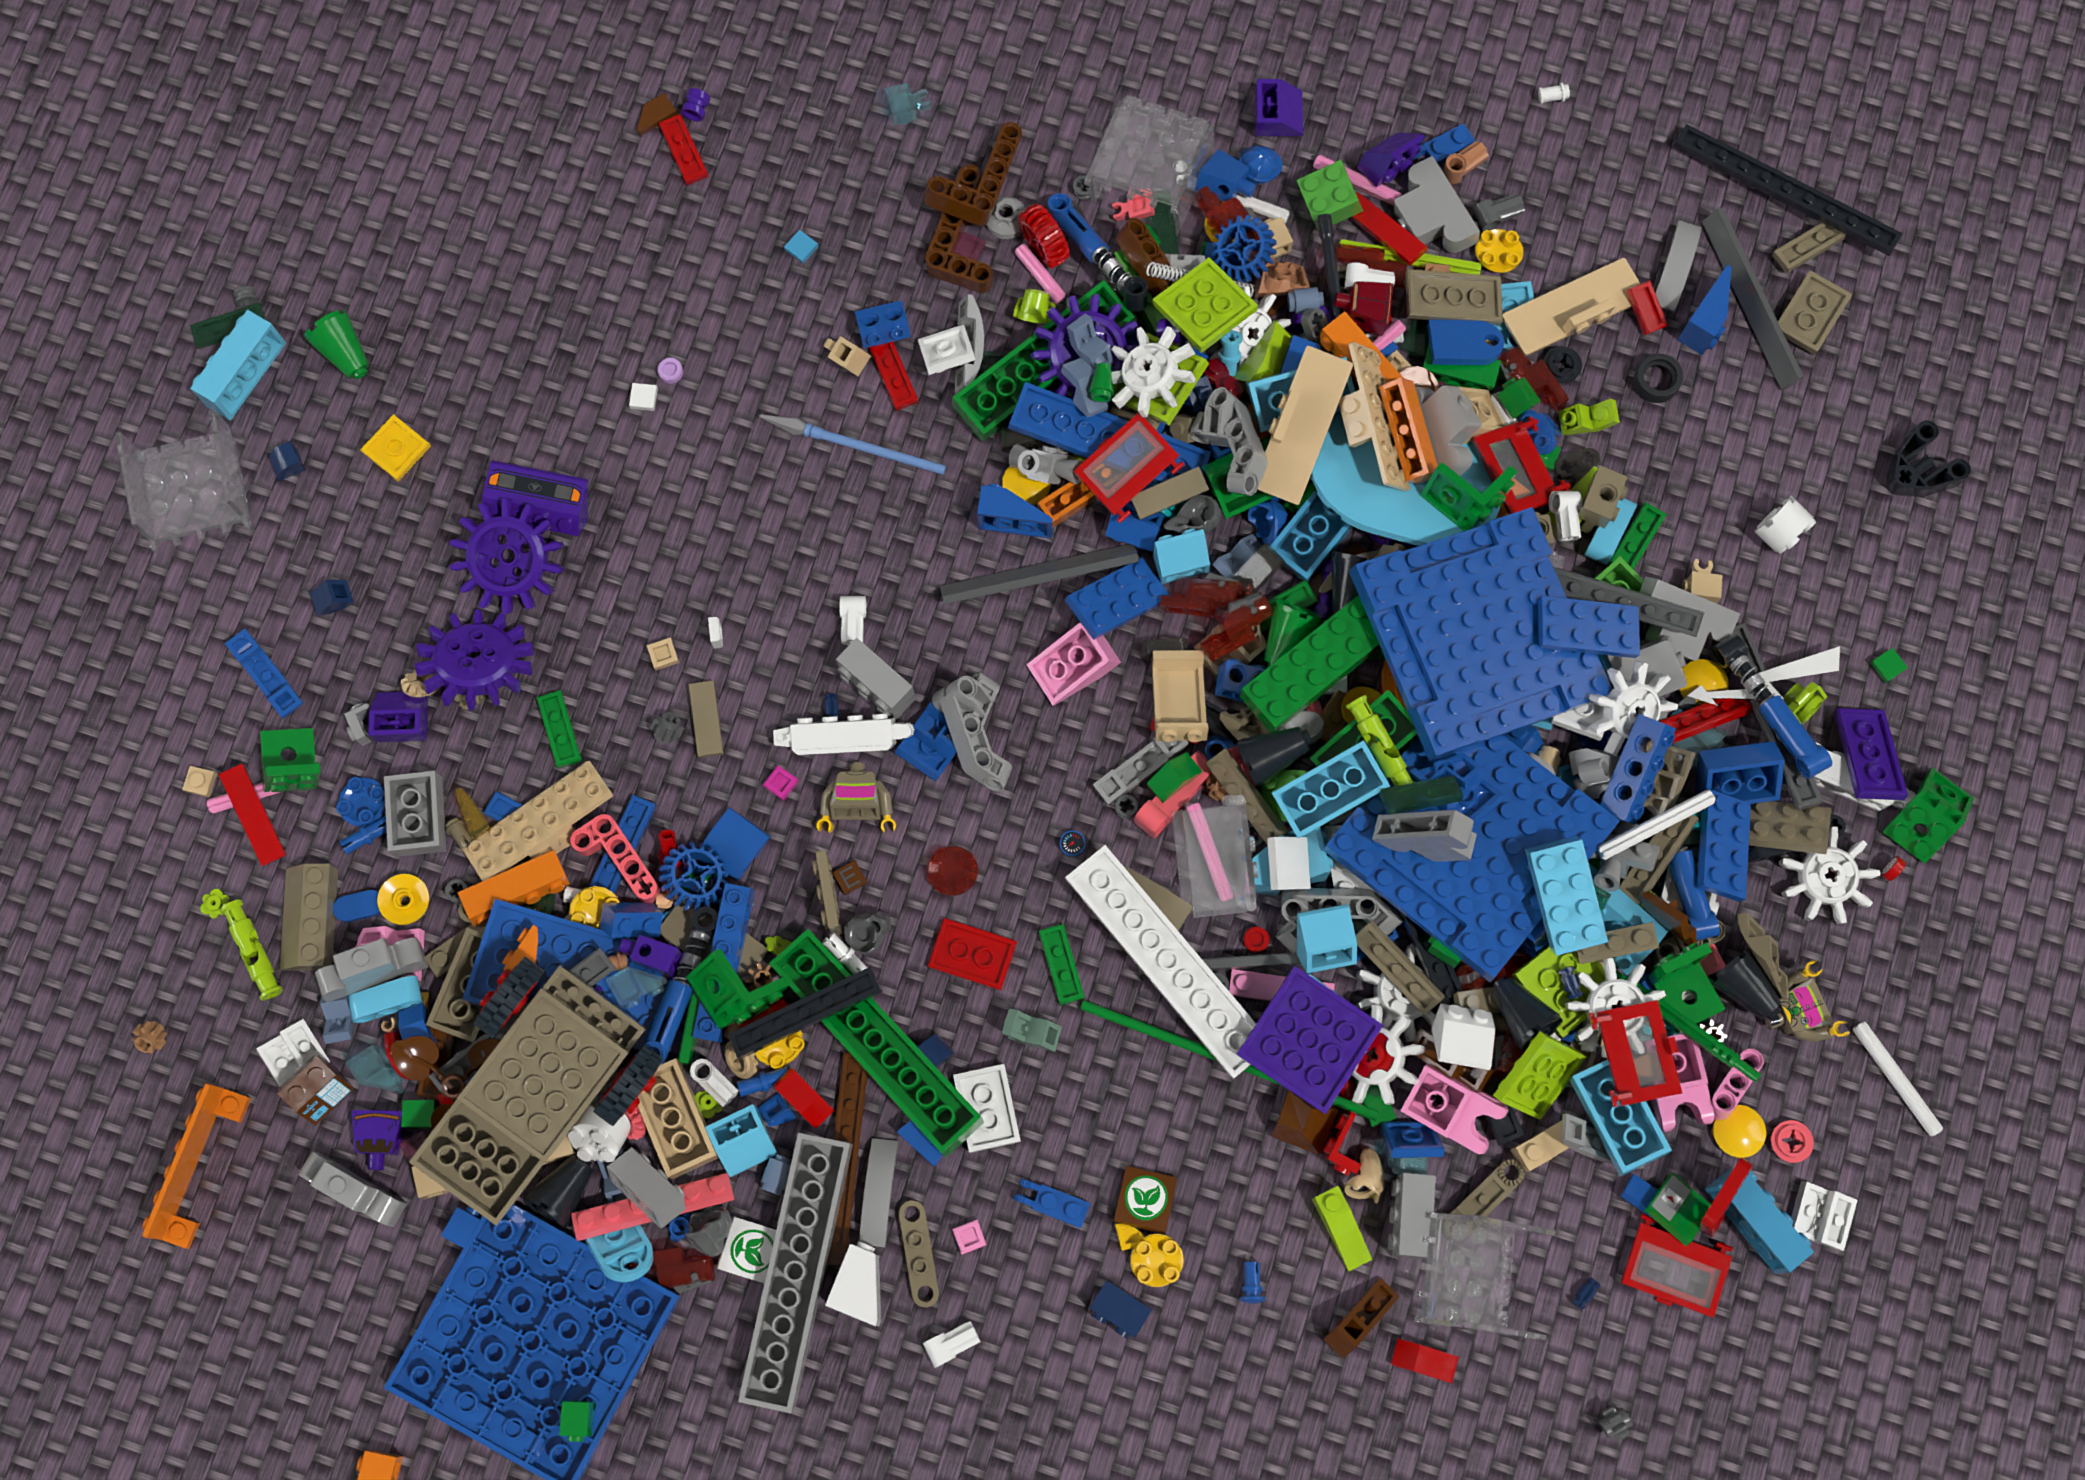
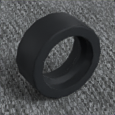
M1665 354L1650 355L1636 369L1633 377L1634 388L1637 394L1651 403L1666 402L1680 389L1683 382V370L1680 364L1671 356ZM1649 367H1661L1670 373L1672 384L1667 390H1655L1646 383L1644 374Z

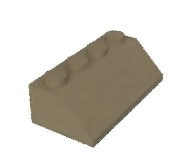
M302 864L286 869L280 971H317L323 967L333 965L335 934L333 905L337 900L338 869L331 864Z
M466 928L426 1025L473 1043L485 1034V1032L473 1024L483 1007L462 999L483 938V933Z

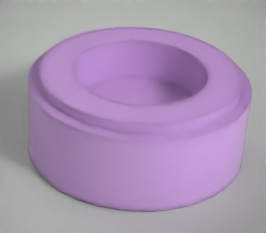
M666 358L659 363L658 374L662 381L673 384L682 378L683 368L677 359Z

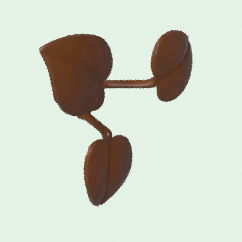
M412 1036L393 1042L391 1053L398 1070L411 1080L422 1081L428 1076L430 1069L433 1070L439 1077V1080L443 1081V1093L451 1097L453 1105L457 1100L456 1097L464 1090V1081L475 1070L477 1073L501 1039L489 1038L475 1043L467 1055L469 1062L473 1066L462 1076L454 1072L445 1076L433 1065L438 1060L439 1050L436 1043L425 1036ZM481 1050H483V1051L485 1052V1057H484V1058H483V1056H482V1054H481ZM441 1104L433 1111L430 1119L432 1131L452 1105Z

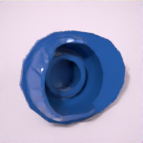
M1252 146L1240 154L1239 161L1249 167L1247 180L1256 185L1272 181L1282 171L1283 163L1280 156L1266 146Z
M1269 499L1248 510V520L1258 529L1256 536L1262 538L1266 547H1270L1289 523V516L1285 508L1280 503Z

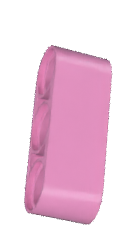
M1747 1049L1741 1053L1740 1059L1751 1061L1755 1066L1754 1069L1759 1072L1764 1063L1762 1054L1755 1049ZM1734 1067L1729 1071L1711 1098L1714 1116L1717 1120L1727 1119L1752 1083L1751 1079ZM1735 1080L1739 1082L1741 1088H1734L1730 1081ZM1716 1101L1725 1102L1728 1109L1720 1108Z

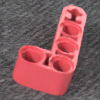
M1200 750L1195 752L1191 758L1203 773L1164 803L1157 796L1152 801L1148 800L1135 815L1134 823L1153 839L1163 831L1212 774V771L1206 765L1209 759Z
M601 814L572 834L570 843L580 855L590 856L604 847L636 896L645 903L656 902L657 895L661 893L659 885L611 816ZM603 824H612L609 832L600 833V828ZM584 837H589V845L580 848L578 846L579 841ZM617 844H625V850L621 854H614V848ZM632 864H638L639 871L634 875H629L628 868ZM642 880L650 887L651 893L649 895L645 893L644 888L639 883Z

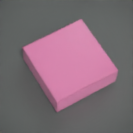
M978 1220L953 1229L962 1255L987 1245Z

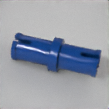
M384 815L366 827L364 825L359 827V831L340 840L341 846L345 847L343 849L346 854L349 855L367 843L369 845L374 843V839L387 832V827L384 825L386 824V816Z
M784 1066L767 1073L761 1071L758 1076L737 1081L741 1098L762 1090L764 1092L770 1091L769 1088H772L788 1071V1067Z

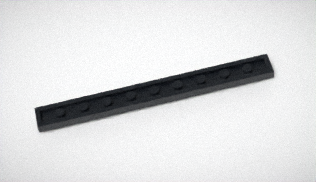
M1688 124L1685 125L1673 147L1887 256L1891 255L1903 233Z
M1399 911L1427 978L1445 996L1438 1005H1455L1452 994L1462 992L1463 989L1454 968L1428 952L1432 945L1428 942L1431 935ZM1496 1071L1485 1092L1494 1097L1493 1095L1501 1083L1498 1071ZM1507 1105L1509 1111L1502 1119H1495L1486 1115L1498 1146L1524 1136L1513 1107Z

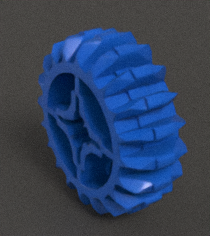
M1246 215L1245 219H1243L1241 216H1237L1236 223L1232 219H1228L1229 226L1227 228L1220 226L1223 231L1222 234H1215L1218 242L1211 243L1212 247L1216 249V251L1211 253L1212 257L1216 259L1215 263L1232 280L1235 278L1238 282H1242L1245 278L1249 282L1252 280V275L1260 278L1259 271L1268 272L1266 264L1274 263L1270 255L1277 254V251L1272 248L1277 245V241L1272 238L1274 232L1268 230L1269 225L1266 222L1262 223V220L1258 217L1253 219L1250 215ZM1247 232L1258 233L1260 240L1250 239L1247 236ZM1229 257L1239 258L1242 266L1231 265Z
M690 842L687 847L684 844H680L678 850L673 848L669 852L670 856H665L663 859L666 865H661L659 871L664 873L660 875L659 881L666 884L661 887V891L669 890L670 893L666 898L670 900L674 897L676 899L674 906L677 907L682 902L684 903V911H687L692 905L695 912L700 906L710 907V903L715 905L718 902V897L723 896V888L725 883H728L723 879L727 878L729 873L722 871L726 867V863L718 862L721 854H716L715 857L711 854L713 847L705 851L703 843H700L697 849L693 842ZM695 859L701 861L706 866L698 865ZM679 861H682L683 875L676 879L675 867ZM691 873L697 876L701 875L696 881L695 878L693 880L687 878ZM708 875H712V887L706 893L704 879ZM681 887L689 888L693 894L684 891Z

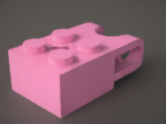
M1685 1034L1669 1036L1675 1037L1678 1053L1672 1055L1674 1062H1676V1070L1683 1093L1651 1100L1655 1119L1663 1133L1670 1132L1676 1125L1675 1110L1679 1104H1683L1691 1108L1698 1123L1703 1125L1712 1124L1715 1116L1699 1044ZM1654 1039L1641 1042L1644 1052L1639 1055L1641 1057L1657 1051ZM1664 1077L1647 1083V1087L1665 1083Z
M1427 1063L1418 1078L1420 1080L1419 1083L1414 1085L1401 1112L1446 1138H1451L1477 1154H1485L1489 1147V1142L1487 1138L1476 1130L1475 1119L1480 1115L1502 1119L1509 1111L1507 1105L1487 1093L1474 1092L1458 1080L1450 1079ZM1433 1095H1441L1444 1102L1442 1101L1440 1104H1437L1435 1102L1436 1098Z

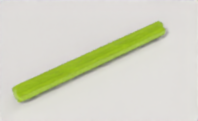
M1344 239L1340 240L1338 253L1408 265L1384 246ZM1425 253L1411 265L1425 268L1426 263L1450 265L1451 273L1480 275L1481 272L1480 263Z

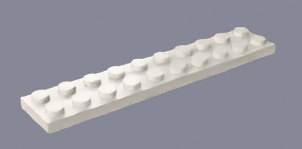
M1104 845L1065 877L1066 881L1231 1078L1234 1079L1251 1065L1236 1055L1256 1023L1113 853Z

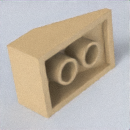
M1459 387L1463 394L1472 402V408L1482 423L1481 427L1462 445L1471 443V439L1474 436L1505 427L1501 416L1491 400L1489 390Z

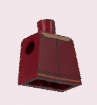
M1356 281L1351 287L1349 294L1336 293L1334 307L1347 309L1346 313L1360 329L1383 336L1390 322L1393 283Z

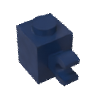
M1207 376L1200 377L1184 402L1187 413L1196 412L1197 414L1198 412H1205V406L1213 392Z

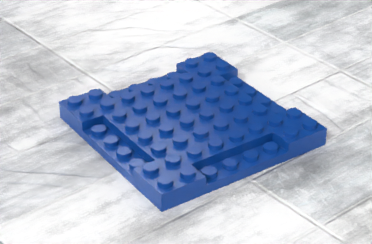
M1533 507L1402 552L1398 550L1355 564L1349 570L1429 761L1594 703L1589 700L1590 694H1600L1608 697L1613 690L1597 654L1539 648L1538 598L1541 596L1567 597L1550 561L1549 556L1553 552Z
M1503 735L1430 761L1418 736L1402 755L1407 765L1406 770L1409 776L1410 770L1413 768H1417V770L1433 766V763L1436 761L1448 760L1452 756L1465 753L1483 766L1484 780L1503 793L1504 800L1473 826L1472 832L1477 834L1471 860L1434 862L1413 850L1409 852L1394 851L1372 840L1378 815L1442 811L1419 786L1398 797L1396 794L1397 790L1390 778H1386L1390 787L1365 800L1357 807L1326 844L1324 851L1486 980L1491 982L1542 919L1525 849L1577 836L1582 839L1587 860H1589L1620 820L1580 789L1576 791Z
M513 1203L497 1226L484 1216L481 1217L384 1389L545 1480H581L618 1408L682 1296L644 1275L630 1282H617L609 1279L601 1271L587 1244L577 1241L571 1235ZM563 1401L594 1402L592 1436L584 1437V1442L567 1441V1436H559Z

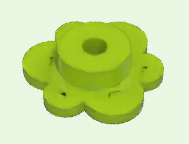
M213 889L210 895L205 894L202 900L204 903L200 907L203 914H209L213 919L217 918L219 914L225 915L220 912V909L229 902L227 895H223V892L219 889Z
M775 936L774 938L767 937L765 939L766 949L776 956L791 944L789 940L782 939L780 936Z
M706 1090L705 1092L700 1091L695 1095L702 1115L705 1118H712L715 1112L719 1113L722 1111V1106Z

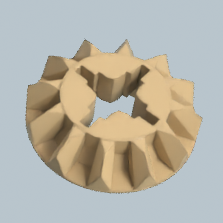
M413 670L412 674H405V678L401 680L402 691L413 697L429 696L440 688L430 694L425 692L423 682L436 675L435 673L417 677L416 670Z
M729 1041L725 1046V1059L731 1071L742 1079H748L757 1072L756 1066L758 1061L754 1058L756 1053L744 1057L743 1060L738 1059L731 1041Z

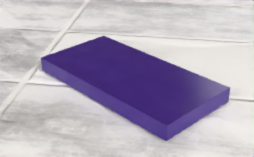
M1836 708L1834 717L1856 799L1905 800L1908 797L1885 710Z

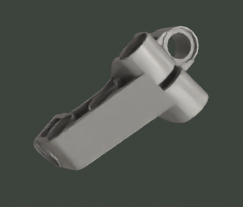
M1219 387L1211 393L1205 406V412L1197 413L1189 432L1190 438L1202 444L1230 447L1234 458L1227 475V491L1251 496L1256 493L1268 464L1267 457L1253 424L1254 413L1226 388Z
M977 671L972 677L962 676L933 694L932 702L938 711L944 713L964 772L988 789L1000 792L1006 786L1012 771V765L991 751L983 727L994 699L999 692L1000 685L980 671Z
M1588 748L1569 752L1572 776H1579V779L1573 780L1575 791L1580 789L1594 801L1602 800L1620 756H1614L1599 749Z
M1311 888L1283 890L1281 910L1288 923L1279 930L1276 938L1292 953L1297 952V913L1328 908L1323 904L1327 899H1334L1337 902L1336 906L1348 904L1352 919H1363L1366 923L1372 920L1387 936L1403 920L1391 906L1369 889ZM1369 899L1374 902V905L1370 908H1363L1360 903L1363 900Z

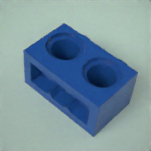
M902 300L855 311L864 348L911 337Z
M1238 659L1226 660L1219 666L1215 695L1243 702L1239 697L1241 689L1267 668L1262 665H1245ZM1229 674H1233L1236 677L1237 683L1230 679Z

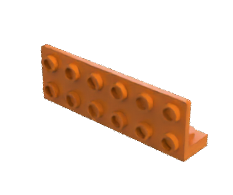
M208 1083L199 1090L196 1096L197 1105L185 1123L187 1129L183 1138H180L175 1146L176 1155L174 1160L165 1170L164 1184L155 1194L153 1200L154 1208L151 1215H148L143 1223L142 1228L144 1232L142 1237L163 1240L185 1249H190L200 1223L177 1216L179 1206L217 1115L242 1123L252 1098Z

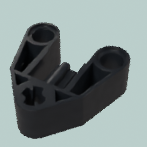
M1924 420L1909 434L1891 459L1886 484L1888 490L1894 495L1925 497L1959 486L1970 475L1971 466L1964 459H1954L1922 479L1921 476L1935 467L1934 459L1926 454L1912 465L1909 461L1917 457L1939 435L1937 424L1930 420ZM1920 432L1925 433L1928 438H1924ZM1952 470L1957 471L1958 474H1959V477L1956 476V475H1954L1953 472H1952Z

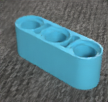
M1626 498L1623 501L1619 500L1616 507L1620 508L1615 521H1609L1605 528L1599 526L1596 528L1584 556L1607 566L1637 504Z
M402 977L349 995L348 1001L352 1022H368L422 1003L418 977Z

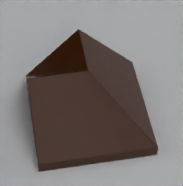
M1289 1090L1271 1137L1321 1155L1339 1108L1331 1105L1327 1113L1324 1114Z

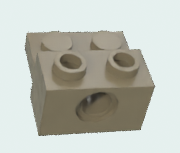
M1601 465L1598 467L1588 487L1581 510L1578 512L1579 518L1583 519L1580 531L1589 534L1594 526L1605 528L1609 521H1615L1620 508L1616 507L1619 500L1623 501L1628 487L1625 486L1627 476Z

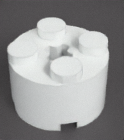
M1789 496L1782 502L1784 505L1782 508L1778 507L1771 511L1757 526V529L1754 530L1762 540L1779 554L1783 553L1786 549L1792 548L1800 540L1798 536L1803 531L1807 532L1816 523L1813 516L1792 496Z
M600 1101L591 1102L568 1133L570 1143L578 1151L577 1156L583 1161H597L598 1159L600 1162H613L630 1132V1122L624 1114L614 1126H611L594 1113Z

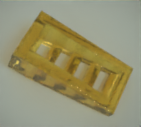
M459 787L455 790L470 836L473 840H476L489 831L491 825L469 794Z

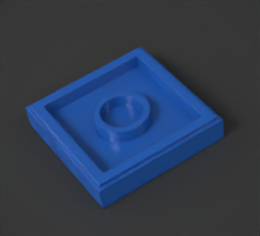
M1419 1121L1381 1122L1380 1132L1391 1158L1444 1157L1445 1148L1438 1133Z

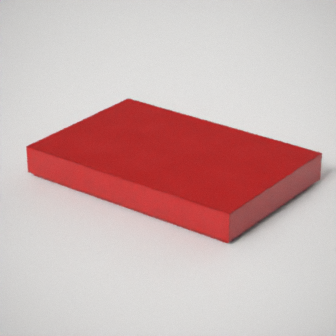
M944 918L928 968L1002 991L1017 941Z

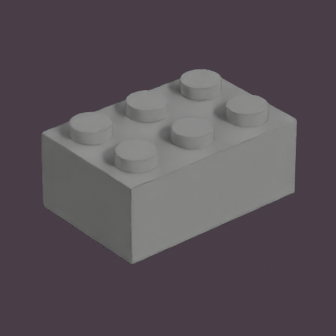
M857 637L837 657V670L841 674L839 677L848 686L855 685L859 690L858 694L869 703L872 700L878 706L876 709L880 714L887 713L888 717L895 718L896 721L916 700L913 686Z
M436 771L384 776L388 852L395 857L446 852L442 777Z
M1402 1173L1396 1176V1180H1392L1391 1196L1395 1197V1206L1390 1208L1389 1220L1390 1223L1394 1224L1393 1234H1389L1388 1250H1392V1257L1428 1259L1432 1257L1436 1176Z

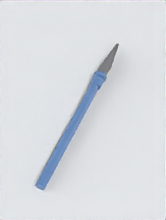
M759 415L760 418L793 435L810 436V438L819 440L823 439L944 475L946 471L945 465L830 432L811 423L806 424L798 418Z

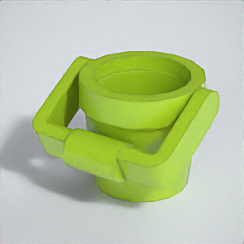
M1025 289L1024 296L1019 297L1013 317L1024 321L1047 324L1051 319L1046 312L1051 307L1056 308V305L1049 302L1048 292Z
M1814 682L1809 683L1806 688L1796 683L1786 693L1783 700L1800 723L1804 724L1820 708L1827 695Z

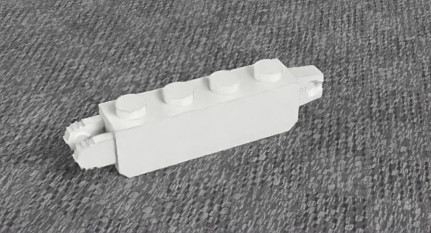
M883 713L872 714L873 719H863L862 715L847 716V720L838 721L837 716L822 717V722H813V718H798V723L791 724L790 727L773 730L775 746L792 747V751L797 755L889 750L896 744V739L911 737V735H914L915 729L913 724L908 722L895 723V718H888V714Z
M1827 750L1832 759V766L1813 777L1817 787L1876 811L1886 809L1890 805L1903 809L1916 795L1912 790L1909 791L1907 789L1908 797L1905 800L1856 799L1845 755L1838 751L1830 752Z

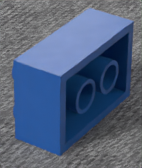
M1774 741L1699 751L1695 792L1698 795L1703 791L1711 789L1750 804L1780 800L1785 760Z

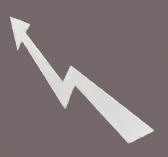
M1840 646L1760 672L1759 674L1766 681L1765 685H1768L1769 691L1772 694L1775 693L1774 696L1780 695L1769 682L1839 671ZM1702 685L1687 695L1714 705L1717 704L1712 698H1755L1746 689L1707 692Z

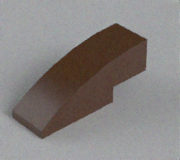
M1423 1028L1420 1029L1413 1044L1425 1046L1426 1052L1415 1056L1450 1079L1458 1080L1476 1093L1486 1092L1497 1071L1492 1066L1490 1070L1438 1061L1433 1034Z

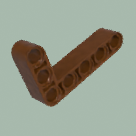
M1006 122L1002 125L977 190L941 176H933L928 180L923 199L926 205L975 225L982 226L987 224L1022 135L1021 127L1015 122Z
M965 165L959 171L955 182L977 190L981 181L980 170L974 165ZM967 178L975 179L972 182L965 181ZM943 212L926 253L925 260L928 274L933 278L979 293L988 292L993 287L991 267L983 262L955 254L967 221ZM951 219L959 220L957 223L954 224L948 222ZM942 240L951 241L945 245L940 243ZM934 261L942 262V264L937 266L932 265L931 263ZM957 268H963L965 270L962 273L954 272V270ZM982 275L987 277V279L983 281L976 279L977 277Z
M1130 218L1117 233L1116 241L1139 277L1146 280L1148 291L1155 298L1175 282L1173 280H1165L1164 277L1162 279L1160 277L1156 278V276L1152 277L1151 269L1153 264L1150 266L1149 276H1147V267L1151 262L1171 265L1146 225L1138 218Z

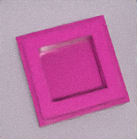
M778 765L763 786L785 801L799 780Z

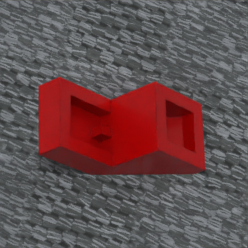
M792 1067L773 1085L815 1129L834 1111Z
M1397 1339L1391 1365L1452 1383L1459 1357L1420 1344Z

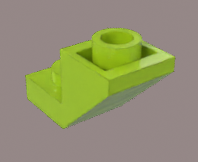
M1613 399L1605 400L1590 407L1578 403L1558 411L1563 435L1598 432L1620 423L1616 400Z

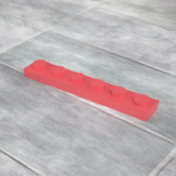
M728 1173L678 1185L685 1194L683 1199L686 1210L681 1214L734 1200ZM629 1198L571 1213L577 1241L652 1222Z

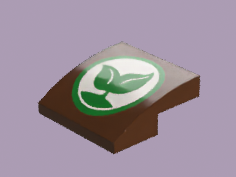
M1126 1166L1114 1222L1165 1234L1177 1178Z

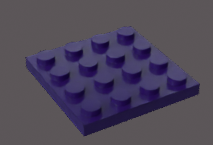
M1293 966L1236 1055L1326 1114L1380 1032L1383 1024L1296 966Z

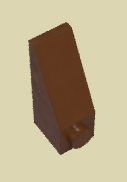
M1380 1277L1339 1320L1323 1340L1343 1359L1357 1348L1400 1296Z

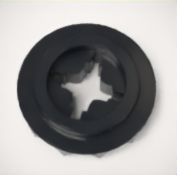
M1558 346L1546 353L1543 359L1542 370L1547 374V378H1551L1556 384L1559 382L1567 384L1576 380L1582 370V361L1578 353L1573 349ZM1565 358V367L1568 368H1564L1560 373L1558 370L1559 366L1556 364H1559Z

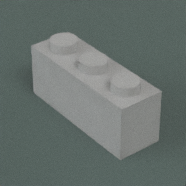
M631 1147L607 1166L610 1181L660 1229L686 1210L683 1199L685 1194L682 1189L676 1184L672 1185L669 1183L661 1169L655 1170L645 1154H638Z

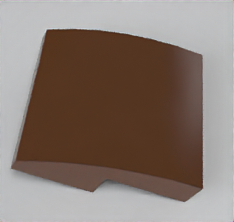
M1649 890L1641 895L1644 911L1667 929L1670 934L1688 946L1697 942L1696 928L1688 923L1687 915Z

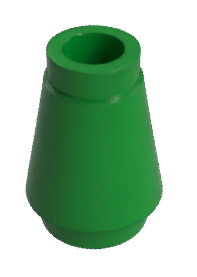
M1098 363L1096 365L1089 389L1093 401L1109 402L1111 396L1114 395L1110 364Z

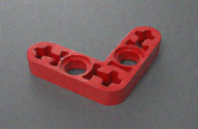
M1742 1157L1740 1158L1700 1223V1231L1710 1237L1715 1235L1725 1218V1211L1753 1167L1752 1163Z

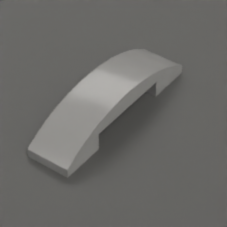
M1680 220L1677 222L1664 269L1655 290L1662 310L1674 313L1692 265L1702 227Z
M970 294L959 302L958 325L964 324L967 327L966 332L976 360L965 363L956 370L955 394L974 381L979 371L984 351L982 318L973 295Z
M1154 737L1151 743L1118 768L1112 769L1096 781L1093 786L1109 805L1158 771L1189 743L1188 741H1156V737Z
M1563 1114L1562 1142L1580 1154L1613 1164L1596 1130L1586 1126L1585 1120L1569 1114Z
M872 1138L859 1242L869 1246L886 1247L888 1217L899 1141Z

